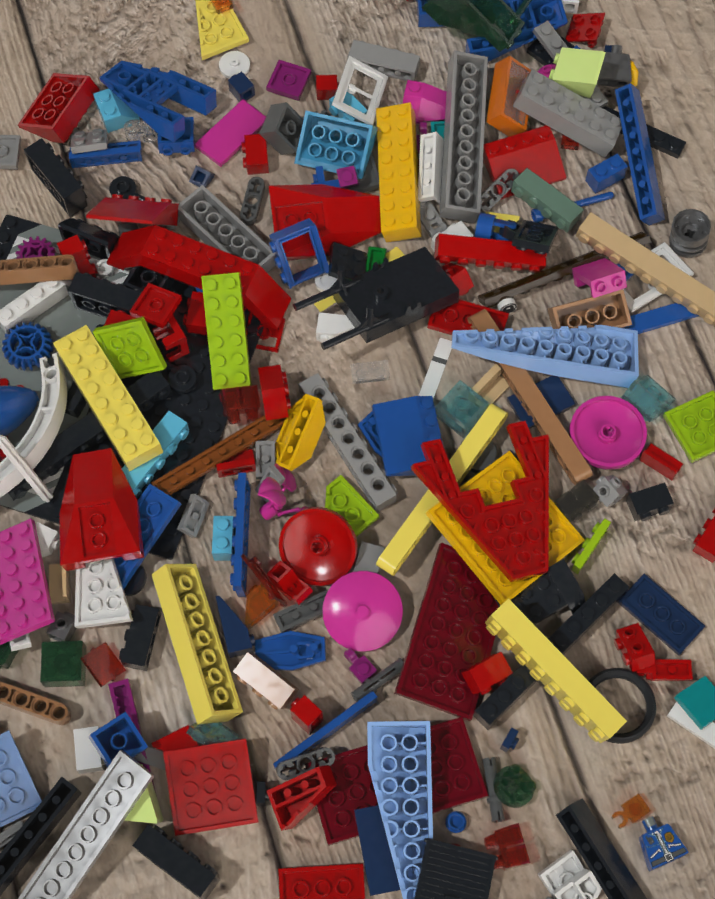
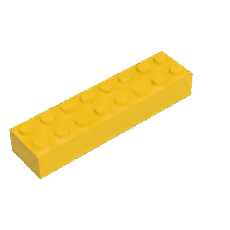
M411 102L376 108L381 233L386 243L422 237L420 201L418 200L419 175L414 109Z

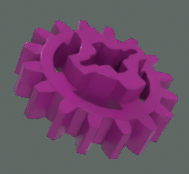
M39 236L36 237V240L29 237V242L23 240L24 245H18L19 251L15 252L16 259L24 258V256L25 258L55 256L56 253L52 243H47L46 238L40 240Z

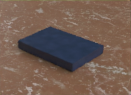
M552 375L535 383L555 415L575 406L576 403L558 376ZM515 394L507 397V401L519 421L526 420L529 429L534 427L533 418L523 408L522 401L520 402Z

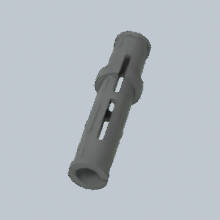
M398 658L397 661L371 679L367 678L363 685L351 692L353 699L358 702L371 691L376 693L379 687L401 672L404 661ZM391 670H394V671L391 672L389 675H387L386 677H384L383 679H381V677H383L384 675H386L388 672H390ZM374 682H377L375 685H373L372 687H370L368 690L363 691V690H365L366 688H368L370 685H372Z
M491 757V760L484 758L482 761L484 764L488 791L487 804H490L491 821L494 823L497 820L502 822L505 821L502 807L504 800L500 794L496 758Z

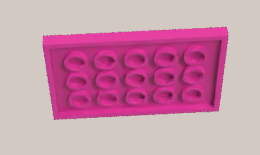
M31 518L0 532V645L55 622L35 521Z

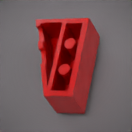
M330 765L318 766L267 790L281 831L293 829L337 785Z

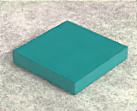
M703 676L674 697L700 730L715 721V686L706 676Z

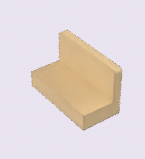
M497 364L470 390V398L485 410L491 403L494 404L509 388L504 377L500 375L501 368Z
M49 564L51 604L71 603L70 570L66 571L60 564Z

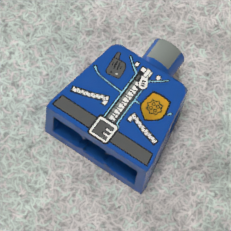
M653 816L642 821L647 833L639 837V842L649 872L689 853L669 824L658 827Z

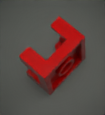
M174 315L171 316L164 329L161 327L152 329L156 340L162 339L166 350L175 346L178 347V349L166 354L170 362L190 353L186 336Z

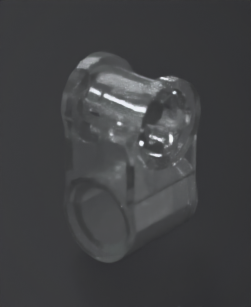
M129 120L124 124L127 141L140 140L141 142L152 143L158 140V134L143 120Z

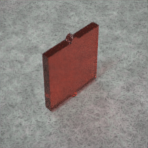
M106 642L97 648L93 647L90 650L91 652L80 658L100 687L110 681H115L117 676L126 671Z

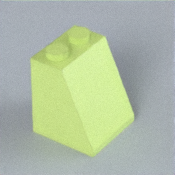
M562 47L560 54L556 53L553 63L556 64L555 70L551 69L549 79L580 96L591 98L606 52Z
M152 780L125 818V821L154 824L163 822L162 812Z

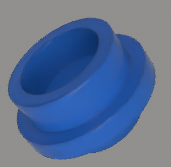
M451 812L445 820L447 829L452 833L462 832L466 827L465 816L460 812Z

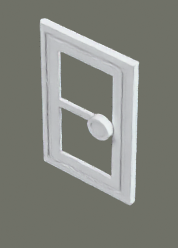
M349 56L332 106L366 124L373 125L376 118V108H379L388 76ZM354 69L377 80L373 95L364 92L353 84H349ZM357 91L371 99L366 114L343 103L346 92L355 94Z
M665 242L651 250L658 256L663 255L669 263L689 276L694 275V272ZM648 284L650 290L633 299L623 289L628 309L631 312L662 295V293L658 292L651 284Z

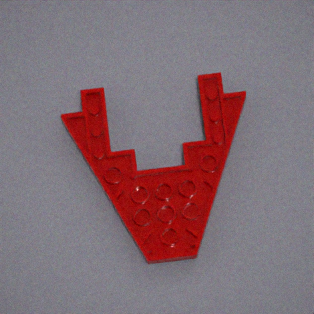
M526 420L508 424L506 429L526 477L512 480L510 483L516 499L485 506L479 488L460 491L441 439L423 442L420 446L426 461L414 463L411 466L412 471L510 582L545 574L549 571L548 434L532 438Z

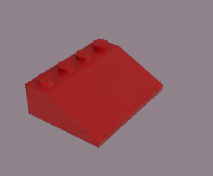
M53 73L17 126L51 142L65 143L94 101L93 94L99 92L100 89L90 76Z
M547 125L484 144L483 163L492 183L507 169H515L520 175L528 168L549 184L566 180L567 178L555 137ZM507 173L508 178L505 181H502V179L500 181L505 185L508 181H513V173ZM496 184L494 188L497 194L500 195L502 187ZM510 189L501 199L514 196V193Z
M112 194V198L105 197L86 214V218L177 226L179 204L172 203V199H161V202H156V198L145 197V201L139 200V196H128V199H123V195Z

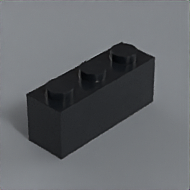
M136 604L135 609L131 610L133 621H131L130 628L125 631L124 641H126L125 648H121L119 660H121L123 667L147 671L161 612L158 608Z

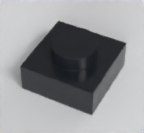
M257 782V806H266V801H270L267 790L270 788H267L266 782Z

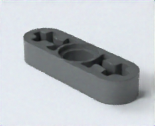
M505 170L481 194L480 210L491 209L512 188V180L508 181L506 185L500 180L505 181L508 178L507 173H513L514 176L512 178L515 180L519 176L517 170ZM496 184L502 187L500 195H496L493 192V187ZM490 195L495 198V200L493 198L488 200V206H482V198L486 199Z
M252 177L246 189L240 217L241 221L247 226L256 223L265 185L264 180L260 177ZM256 184H259V186H257L256 192H254V186ZM256 198L258 201L255 204H249L248 200ZM249 210H251V216L249 217V219H246Z
M327 747L315 749L279 762L276 766V774L283 780L293 779L318 767L315 766L313 754H315L316 758L322 757V752L324 751L330 754V757L327 758L328 762L325 763L324 760L316 761L319 764L318 766L332 765L335 761V754L333 750ZM305 757L311 760V766L306 770L300 767V761ZM295 761L298 773H296L295 769L289 770V775L287 776L284 773H280L283 770V765L292 767L294 766L292 762Z

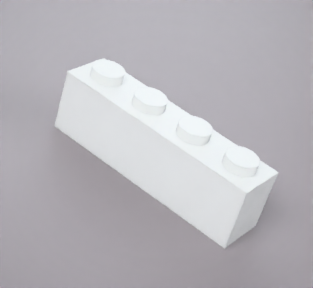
M62 280L39 282L0 309V327L6 334H10L9 329H16V324L20 327L23 322L26 325L30 323V321L69 295L65 283Z

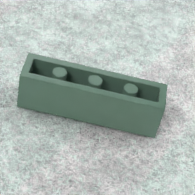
M528 168L513 181L511 192L516 197L525 201L531 208L539 210L543 217L555 223L558 228L568 233L580 221L584 209Z

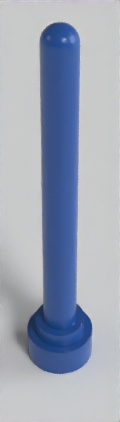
M607 192L574 201V203L583 207L612 199L614 193ZM531 210L534 222L539 223L546 219L539 210Z

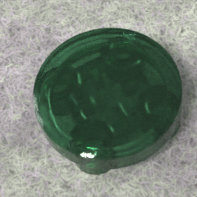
M517 764L502 768L496 774L493 782L494 791L498 799L511 808H520L530 802L536 789V783Z

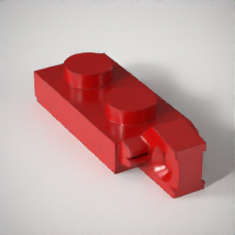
M655 659V665L635 671L638 675L646 676V680L651 681L693 680L691 659Z

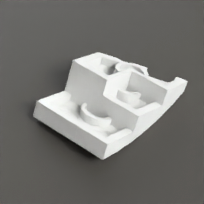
M569 850L538 873L539 878L553 899H596L602 890L592 871L583 867L573 850Z

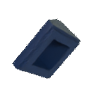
M196 165L189 182L198 187L203 185L206 188L215 174Z

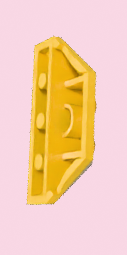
M305 394L302 399L289 409V417L285 419L275 443L276 463L290 471L311 459L326 423L322 400L309 394Z

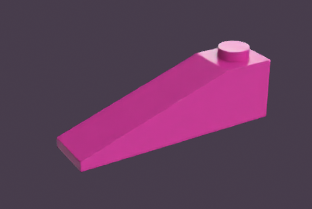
M407 80L402 104L411 102L415 112L416 124L423 121L445 120L447 91L423 82Z

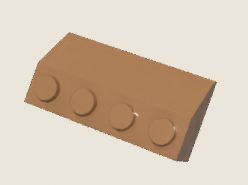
M623 289L596 298L588 297L547 308L553 329H559L561 326L578 328V326L586 325L588 328L595 325H606L623 328L632 325Z

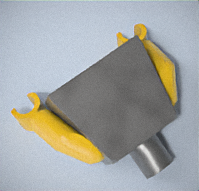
M613 45L611 52L605 53L596 85L623 87L631 83L636 87L638 85L637 67L630 60L629 54H622L621 45Z

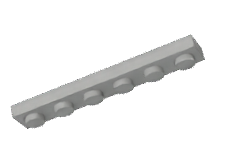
M549 21L533 29L534 35L553 60L556 53L560 54L562 47L568 48ZM597 85L591 98L581 96L601 108L608 103V100Z

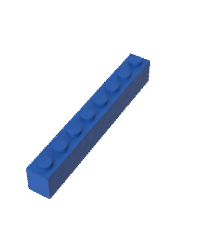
M630 83L615 89L639 217L642 222L650 226L664 221L665 216L640 91Z

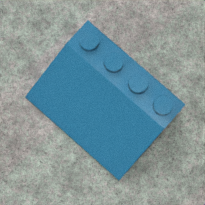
M305 110L294 164L311 168L323 166L324 171L337 173L336 169L354 165L358 178L362 179L374 147L378 127Z

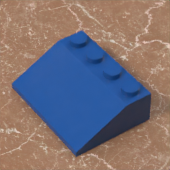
M413 396L373 404L372 410L386 476H417L412 471L411 466L414 463L426 461L420 445L423 442L441 439L442 441L433 397Z

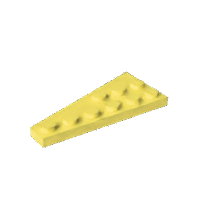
M195 0L202 61L249 42V38L228 0Z

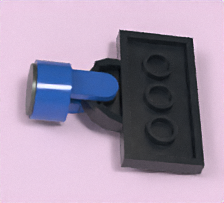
M481 212L476 219L473 237L505 241L513 240L512 246H516L519 250L530 249L534 250L537 254L549 253L559 228L528 220H523L521 224L509 219L508 221L496 219V215ZM495 226L500 227L499 233L494 232Z

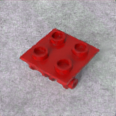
M605 12L573 14L565 39L568 42L586 41L588 47L594 48L601 33Z

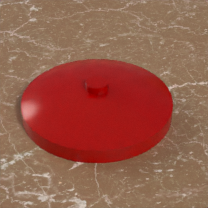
M310 507L297 512L285 523L279 537V553L282 562L292 568L297 577L304 583L314 586H325L333 584L350 571L357 556V539L351 525L340 514L328 508Z

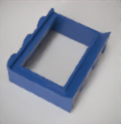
M310 218L269 235L271 240L269 242L270 249L276 255V258H274L275 264L282 272L279 274L280 279L290 289L318 275L329 273V265L317 227ZM309 233L318 264L292 275L282 243Z

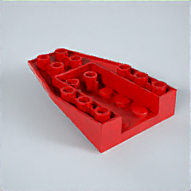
M324 184L269 186L274 233L310 218L317 227L326 256H330V248L333 242L352 247L381 233L380 200L377 195ZM309 233L282 243L287 261L316 258Z
M112 448L74 454L60 509V565L66 571L86 568L85 563L122 557L127 561L144 558L138 500Z

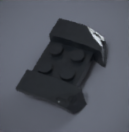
M562 559L550 566L549 571L541 575L511 601L536 625L567 606L573 614L584 604L585 597L567 563Z

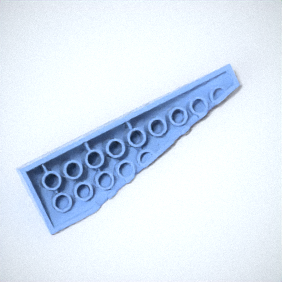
M586 325L578 326V328L561 326L559 329H553L552 327L521 328V330L505 328L504 331L487 329L485 332H478V330H453L451 348L521 369L631 389L639 376L637 330L606 325H595L594 327L587 328Z
M430 721L367 722L368 767L403 899H414L426 844L424 839H433Z

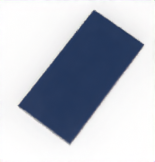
M645 573L617 602L678 656L705 627L702 622Z
M379 806L354 810L370 896L400 890Z

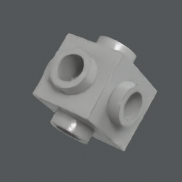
M614 475L600 477L596 481L597 485L592 489L596 494V498L603 502L606 507L615 505L628 493L623 487L621 480Z

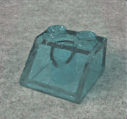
M649 375L634 380L621 397L635 406L644 420L648 422L657 419L676 400Z

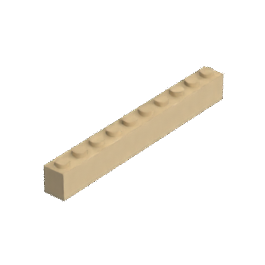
M591 212L576 233V237L582 243L589 244L596 252L603 253L613 263H619L627 272L637 275L644 283L651 284L658 292L668 295L675 303L682 304L689 312L699 315L706 323L715 326V292L598 216Z

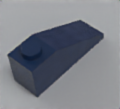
M216 596L229 657L233 658L245 655L247 652H253L252 646H256L254 635H249L248 628L220 596Z

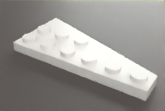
M114 558L85 563L86 568L76 569L74 627L79 629L133 621Z

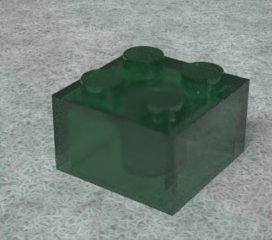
M42 642L40 675L42 685L44 687L85 686L86 645L84 642Z

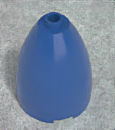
M0 386V435H9L32 414L39 401L35 391L20 386Z

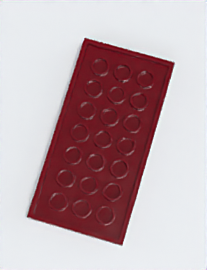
M439 544L394 694L471 721L479 693L472 694L462 672L490 656L495 636L487 630L485 622L499 606L493 595L456 550L447 544Z
M463 717L430 726L432 814L487 798L488 793ZM368 745L336 754L334 763L330 765L337 785L316 805L328 846L359 837L354 810L378 805L368 767ZM328 757L322 758V759H319V760H324L325 763H326V762H328V760H327ZM311 762L305 764L306 769L311 766Z

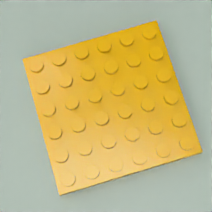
M509 450L459 488L461 492L479 488L484 504L488 506L516 499L510 483L512 480L526 476L520 462ZM549 498L550 567L563 559L585 540ZM441 502L425 513L500 605L508 598L512 600L541 576L537 575L510 582Z

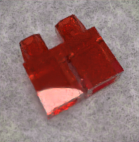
M257 385L243 386L240 389L239 387L221 390L219 397L223 405V414L227 416L230 425L240 423V414H246L247 422H254L258 419L260 401Z
M519 823L495 830L492 835L483 839L486 850L498 849L499 855H497L498 860L495 861L494 870L503 869L506 871L530 864L526 846L523 844L524 840Z

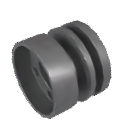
M685 209L674 217L669 243L671 249L677 255L693 258L705 251L711 231V222L708 216L696 209Z

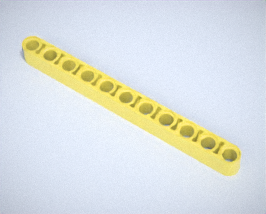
M493 403L488 406L449 460L458 486L508 417V412ZM429 489L376 562V566L392 576L397 573L433 523L425 513L440 501Z

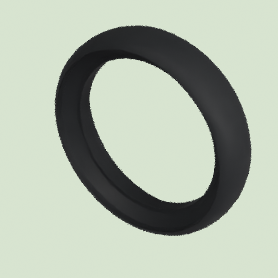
M623 668L603 670L589 680L595 688L605 680L620 678L637 686L645 698L646 714L643 722L630 732L615 733L610 739L606 740L607 742L617 744L633 742L642 737L654 722L656 715L654 693L649 684L635 672Z

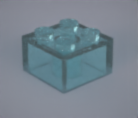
M460 380L435 406V411L438 419L464 438L486 411L489 402Z

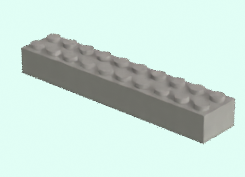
M455 50L448 61L439 217L474 223L481 209L488 57Z

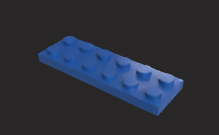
M238 473V479H235L234 482L237 498H234L236 516H233V528H235L236 534L232 535V547H234L235 554L231 555V566H234V573L230 574V584L233 585V591H236L238 597H246L251 486L247 474Z
M150 483L138 499L144 558L127 561L122 557L114 558L123 590L181 506L179 501Z

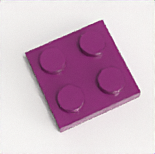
M278 60L266 90L299 101L310 78L311 69Z

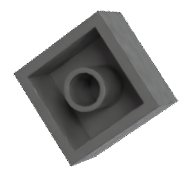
M287 102L270 106L259 134L280 155L296 153L304 119Z

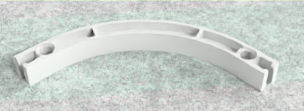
M57 353L52 354L54 359L53 366L49 365L47 357L39 358L42 375V392L39 407L27 433L15 447L32 469L37 466L51 447L58 434L66 410L67 380L65 366ZM8 457L0 462V497L8 493L24 479Z

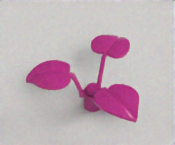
M277 463L274 464L275 467L285 477L282 489L275 479L267 477L261 483L258 491L259 496L269 500L259 509L260 514L266 520H270L276 515L281 517L285 514L309 508L303 506L302 508L298 507L281 511L286 504V497L283 493L286 488L293 492L296 489V480L288 469L279 466Z

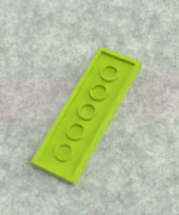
M240 272L201 276L213 390L252 386Z

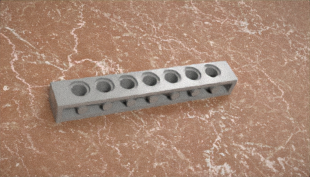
M317 373L300 382L298 385L302 397L305 394L314 397L317 394L324 395V397L319 398L322 400L326 422L323 430L375 511L379 512L395 503L398 494L396 487L393 484H389L385 470L378 467L376 456L373 453L370 454L367 450L368 445L365 439L358 436L357 427L347 419L348 414L346 410L338 405V398L334 392L331 393L329 391L326 379L321 378ZM327 409L334 410L332 413L325 412ZM336 424H342V425H343L342 428H336V427H334V426H335ZM352 439L353 442L348 444L345 443L344 440ZM361 454L363 455V457L361 459L354 458V455ZM370 469L373 473L365 474L364 471ZM375 485L383 486L381 490H376L373 487Z

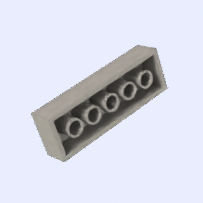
M533 69L523 81L513 104V107L603 157H606L615 146L622 128L619 117Z
M203 185L179 203L178 216L180 220L205 244L259 264L266 272H269L276 266L274 258H276L275 252L272 253L270 247Z

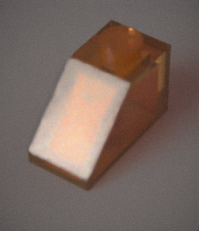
M263 583L254 585L248 591L245 625L248 631L279 605L278 599Z

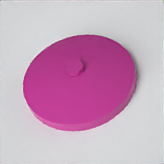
M598 396L587 400L575 411L569 427V436L588 464L601 469H618L631 464L641 454L647 439V428L641 413L628 401L615 396Z
M355 571L342 576L329 588L323 602L322 613L326 629L337 643L347 649L351 648L353 651L365 652L384 646L395 636L402 621L403 607L398 591L389 580L374 572Z

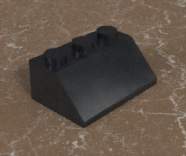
M68 218L58 224L62 240L78 235L80 241H85L88 253L100 259L109 258L119 239L116 233H109L99 226L89 225L81 219Z

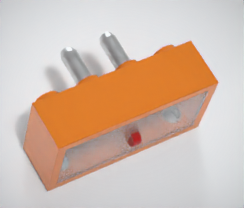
M511 56L495 63L491 90L486 92V99L490 98L489 104L485 107V114L487 113L486 122L508 137L525 132L527 129L528 115L513 107V104L523 81L531 71Z

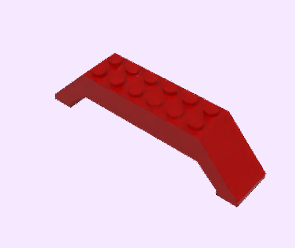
M157 225L123 232L107 260L108 265L121 270L142 266L199 289H202L201 276L240 272L243 306L261 321L260 324L278 330L292 299L259 264Z

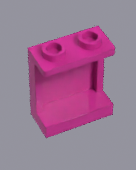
M606 258L572 268L574 285L576 287L588 285L593 298L627 287L625 270Z

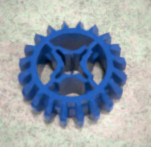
M31 321L29 325L23 322L20 327L16 324V329L10 328V334H5L6 340H2V351L5 359L8 360L11 366L14 365L17 369L21 367L24 371L27 367L30 370H33V366L40 368L39 358H51L50 352H53L51 334L47 332L45 327L41 328L39 323L34 326ZM42 340V345L40 349L37 351L36 348L39 345V342ZM19 342V345L16 347L17 350L14 351L15 344Z

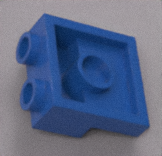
M184 117L185 134L175 142L158 134L159 154L163 153L166 156H170L172 153L188 155L190 152H195L194 117Z

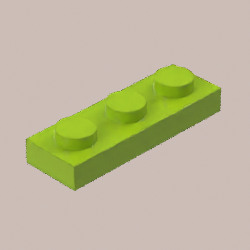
M604 518L601 524L599 522L596 523L592 530L594 535L591 539L586 538L582 545L584 550L581 554L577 553L571 563L574 565L571 571L579 574L611 524L610 521Z

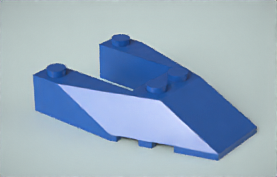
M455 0L454 12L458 24L495 18L498 34L466 40L465 52L488 57V62L537 39L533 29L546 21H549L555 30L568 23L561 0Z
M120 61L99 77L100 81L156 133L173 142L185 134V121L183 115L161 106L167 99L204 115H208L217 107L216 89L172 70L163 72L157 67L147 69L143 68L142 64Z

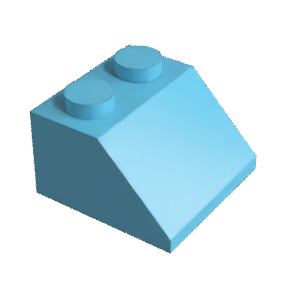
M109 88L93 94L107 133L141 122L139 116Z

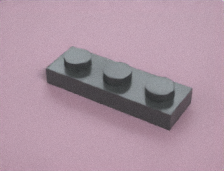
M328 590L305 599L300 605L295 604L273 614L280 632H287L322 616L323 602Z

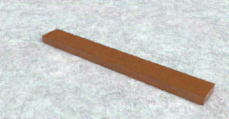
M264 415L153 481L152 485L170 496L215 469L216 464L230 460L255 445L256 441H261L280 430L286 418L266 421Z

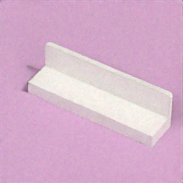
M437 132L423 134L420 137L418 200L420 202L436 200L440 204L444 139Z

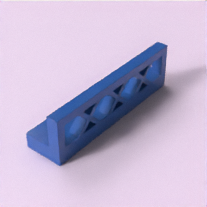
M141 141L108 143V149L72 154L70 147L69 161L72 168L142 161Z

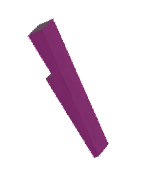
M124 679L109 683L108 686L116 717L126 712L142 736L130 680ZM143 751L142 755L147 759L146 752ZM137 761L151 772L150 765Z

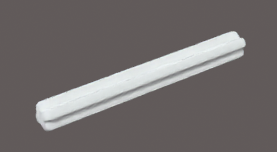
M0 435V449L43 501L50 502L53 494L8 438Z

